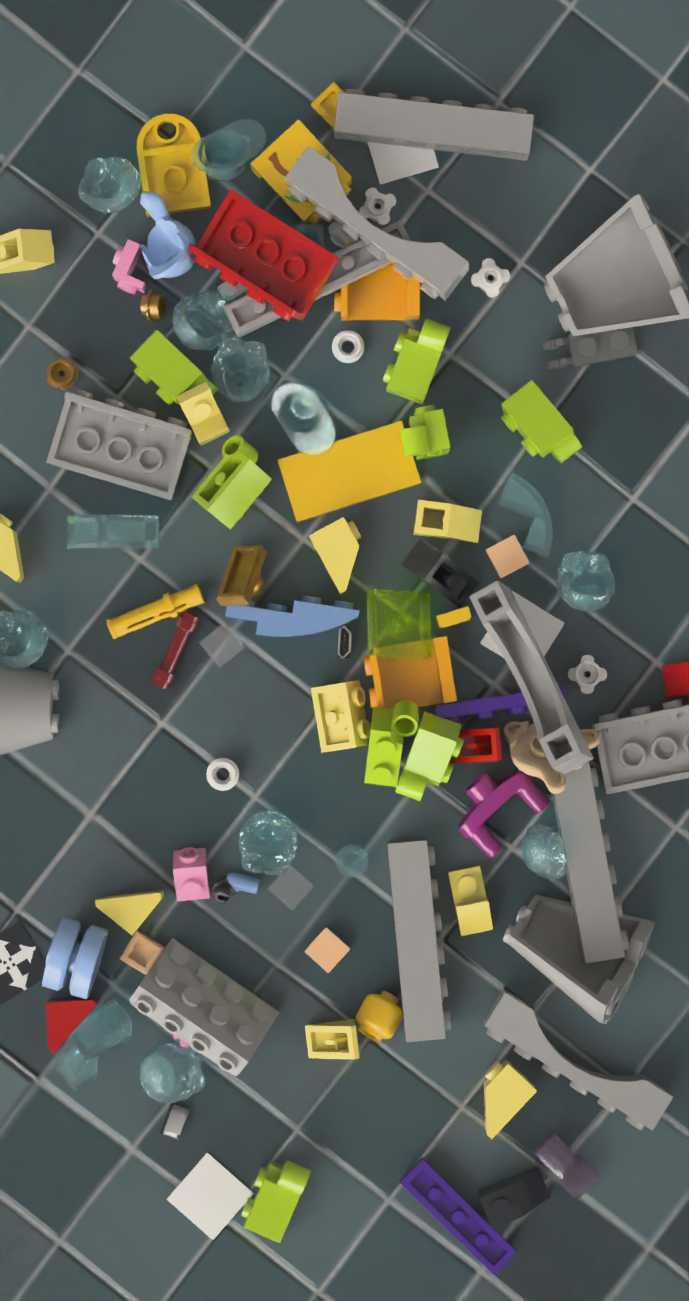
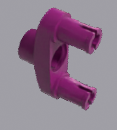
M519 769L498 782L487 772H484L465 790L475 803L465 814L457 829L466 839L470 838L488 858H491L503 845L484 825L488 817L513 794L516 795L518 793L536 814L543 811L551 801L532 781L533 776Z

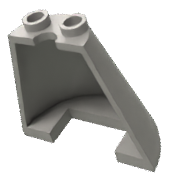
M638 194L632 197L545 276L548 282L544 284L546 293L551 302L556 300L559 302L563 311L558 314L559 321L565 332L570 330L572 336L689 318V298H687L684 292L688 289L657 219L650 217L648 210H650L649 205L642 195Z
M0 659V755L54 739V733H59V713H53V700H59V681L54 680V674Z
M535 895L528 906L522 905L516 918V925L510 924L508 926L503 942L514 948L595 1020L602 1024H607L630 986L635 975L634 971L639 959L643 957L655 922L623 914V917H618L620 930H626L629 949L624 950L625 957L583 964L572 903Z

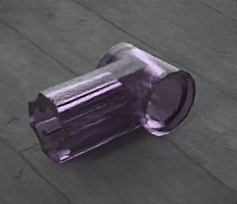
M555 1132L547 1136L534 1151L538 1158L558 1177L557 1180L576 1200L601 1178L597 1171L582 1156L578 1157Z

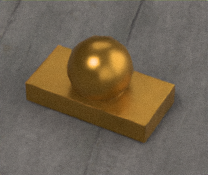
M263 545L233 547L216 598L221 606L250 605L251 600L258 598L263 592L264 581L260 572L267 554Z

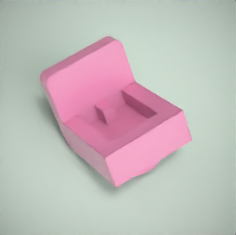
M128 239L125 247L120 245L113 259V264H116L112 276L118 282V288L134 295L136 290L145 293L146 284L131 277L142 253V248L140 244Z
M188 847L182 850H175L173 852V875L177 901L210 898L206 849Z

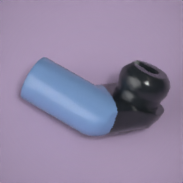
M230 872L216 881L212 888V896L216 902L225 903L240 890L256 894L260 879L237 872Z

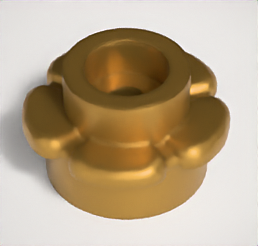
M150 290L149 294L141 299V313L146 315L147 320L154 322L156 319H164L167 309L166 296L163 293H156L155 290Z
M59 358L56 361L50 362L47 366V381L54 388L60 387L62 390H67L74 385V380L78 378V369L72 365V361L68 358ZM60 371L65 372L64 377L59 376Z

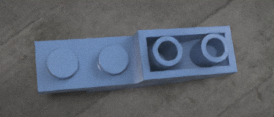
M302 595L301 601L294 600L292 613L286 612L287 606L268 603L267 609L255 608V601H251L250 605L227 606L225 615L228 618L258 622L256 635L294 637L311 635L342 626L358 618L359 610L353 609L354 603L334 600V606L321 604V598Z

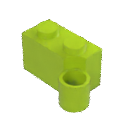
M426 318L421 332L411 328L408 329L407 334L400 332L394 351L399 352L396 364H388L383 378V382L388 383L386 392L423 405L451 327Z
M158 330L130 357L137 366L133 372L146 384L153 381L159 387L156 394L169 406L173 402L180 405L176 396L205 382L212 395L218 391L205 375Z
M533 380L501 404L504 413L501 419L510 431L518 430L523 436L524 440L521 443L532 457L539 454L544 458L551 452L559 463H563L582 448V445L573 433V428Z
M434 405L416 408L415 416H410L409 418L410 428L400 430L405 457L415 456L416 460L448 454L451 447L443 409L435 410Z
M239 435L232 436L225 442L222 448L223 459L191 496V498L230 530L272 480L255 464L258 459V452Z
M399 701L393 709L373 707L364 783L397 787L403 737L415 734L418 729L419 708L413 701Z
M424 711L395 790L396 793L420 801L427 782L439 786L441 782H448L453 769V765L449 763L451 756L458 757L464 739L458 737L461 724Z
M286 1160L284 1166L270 1161L267 1169L261 1167L254 1186L259 1187L254 1199L248 1197L241 1216L246 1218L244 1228L280 1243L298 1200L307 1184L311 1170L289 1160Z

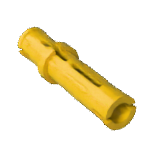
M194 584L173 594L165 593L163 598L108 619L106 620L107 626L113 639H117L120 636L167 617H178V613L203 604L205 601L198 584Z

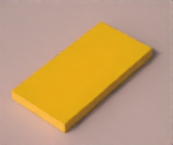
M402 421L278 459L277 461L297 523L421 484L413 456L405 457L400 435V430L404 429Z

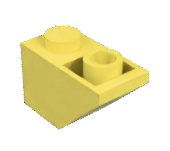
M418 500L413 535L478 543L482 510L449 503Z

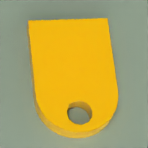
M162 114L150 119L142 127L137 138V155L143 191L156 192L165 201L169 214L211 208L203 147L196 127L188 119L177 114ZM166 123L176 127L175 136L169 140L162 139L158 135L160 126ZM146 210L147 217H151L149 212Z

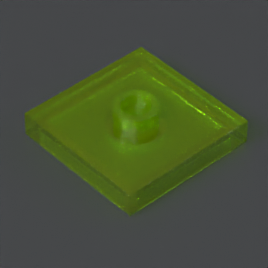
M382 589L368 590V656L413 659L432 658L430 593Z

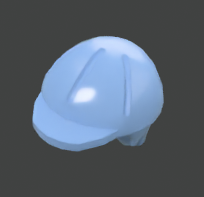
M143 191L140 204L156 221V226L148 235L147 247L143 244L140 246L143 249L142 254L147 263L149 274L154 279L162 277L174 278L185 274L193 266L192 264L195 262L193 260L196 256L188 250L191 244L196 246V240L191 230L170 217L165 201L156 192Z

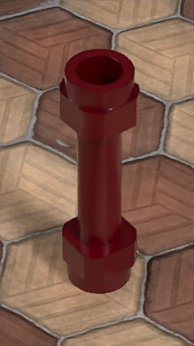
M182 611L176 623V626L179 628L161 668L156 667L151 683L166 690L169 689L175 677L172 674L190 633H195L200 618Z

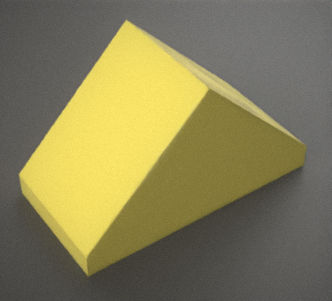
M163 890L98 897L95 900V904L99 910L129 934L133 935L161 901L164 894Z
M355 1019L305 1026L309 1058H359Z

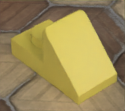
M206 382L176 396L201 446L230 432Z
M480 865L449 871L448 877L461 936L493 930L490 907L486 897Z

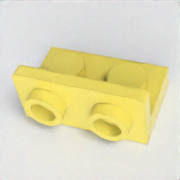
M359 680L311 688L322 753L369 745L371 726L366 719L364 708L366 697Z

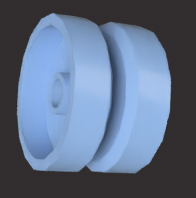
M63 917L48 951L42 987L59 991L64 987L69 973H72L69 985L70 994L88 999L101 963L108 929L92 925L86 930L82 943H79L82 930L80 921Z

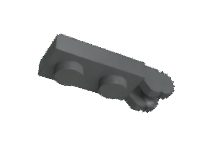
M633 327L578 336L569 334L567 337L542 343L544 350L553 351L568 346L571 357L557 358L547 362L548 370L570 366L578 368L632 357L638 354Z

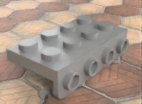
M75 389L73 394L65 392L64 406L46 463L172 501L193 435L192 430L186 428L188 423L172 417L168 418V422L155 419V412L142 408H137L136 413L125 410L124 403L106 398L105 403L92 400L94 394L80 389Z
M682 699L662 703L663 709L650 712V707L644 706L630 709L631 716L618 718L617 712L598 716L599 722L592 723L591 726L592 729L599 733V744L596 746L605 794L689 778V704L683 705Z
M173 938L129 1000L131 1005L140 1013L147 1015L163 1026L167 1032L176 1035L189 1044L193 1050L202 1053L222 1070L235 1076L239 1075L247 1065L279 1014L273 1007Z

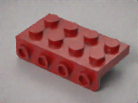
M231 189L197 246L191 244L188 249L196 255L193 261L208 270H211L213 266L222 271L221 279L234 287H237L239 283L248 288L246 295L261 304L265 300L275 305L272 311L287 321H290L291 317L303 321L340 260L335 254Z

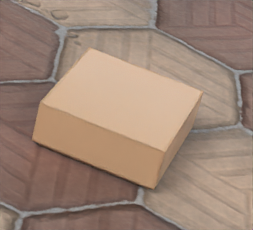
M515 534L485 550L500 579L529 564Z
M326 926L304 952L329 973L346 955L350 947Z
M137 930L121 955L120 960L147 975L165 946Z

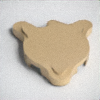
M512 721L506 724L503 729V735L510 747L511 758L516 767L528 775L542 779L551 793L563 792L566 788L565 775L552 769L538 740L535 724L529 725V721ZM580 730L589 749L595 748L599 744V733L596 730ZM583 765L579 766L578 768H576V769H574V770H579V769H581V768L583 767Z

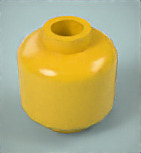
M382 991L380 995L368 994L355 1017L359 1025L358 1031L377 1042H381L382 1039L392 1038L403 1019V1010L397 1005L399 999L386 991Z

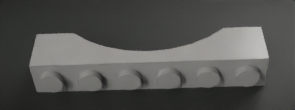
M310 146L307 147L285 176L286 183L290 187L288 192L301 203H304L305 200L316 206L314 211L321 218L328 222L334 219L342 225L340 230L354 241L358 238L369 245L367 250L380 260H383L385 257L395 264L393 269L408 280L411 276L422 283L420 289L433 299L440 296L446 301L468 272L469 262L442 242L422 243L407 241L389 235L373 226L358 213L347 198L340 184L336 166Z
M495 581L469 596L483 626L502 653L522 691L535 724L538 740L552 769L567 774L594 759L511 588L499 581Z
M502 989L482 1021L484 1026L488 1028L486 1034L500 1043H503L505 1039L516 1045L514 1051L529 1061L532 1057L544 1063L541 1068L556 1078L560 1074L572 1080L569 1084L572 1088L585 1096L588 1091L599 1097L597 1103L610 1112L614 1113L616 1108L627 1115L625 1120L639 1130L646 1126L653 1131L673 1099L669 1091L643 1075H604L589 1071L571 1062L558 1052L545 1037L538 1025L531 1005L505 989Z

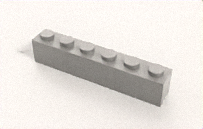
M347 89L346 93L338 92L334 139L528 160L534 115L527 114L525 109L508 108L507 112L494 110V106L488 104H476L475 108L463 107L461 102L454 100H445L443 104L430 103V99L419 96L411 97L410 100L397 99L398 96L392 93H379L378 97L365 95L364 91L358 89Z
M588 761L583 764L581 769L572 770L564 774L566 788L563 792L551 793L583 964L625 957L624 950L629 949L626 930H620L618 917H623L621 901L619 897L614 898L612 885L617 884L614 865H608L606 852L611 851L609 836L607 832L602 833L600 820L605 819L603 804L601 800H596L594 787L599 786L596 768H590Z
M427 840L387 843L406 1042L446 1039L445 1031L451 1030L449 1010L443 1011L442 998L448 997L446 977L440 978L439 965L445 964L443 944L437 945L436 932L442 931L440 912H434L433 899L439 898L437 879H431L429 867L436 866L434 846H428Z

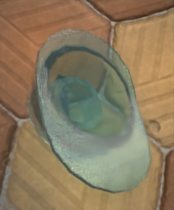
M250 119L237 120L197 141L191 153L193 164L199 170L206 172L210 180L229 181L235 179L245 169L246 162L256 156L265 145L266 133L264 127L257 121Z
M301 383L281 385L272 397V411L292 443L306 454L318 455L326 452L332 446L335 439V425L326 409V401L322 393L313 386Z

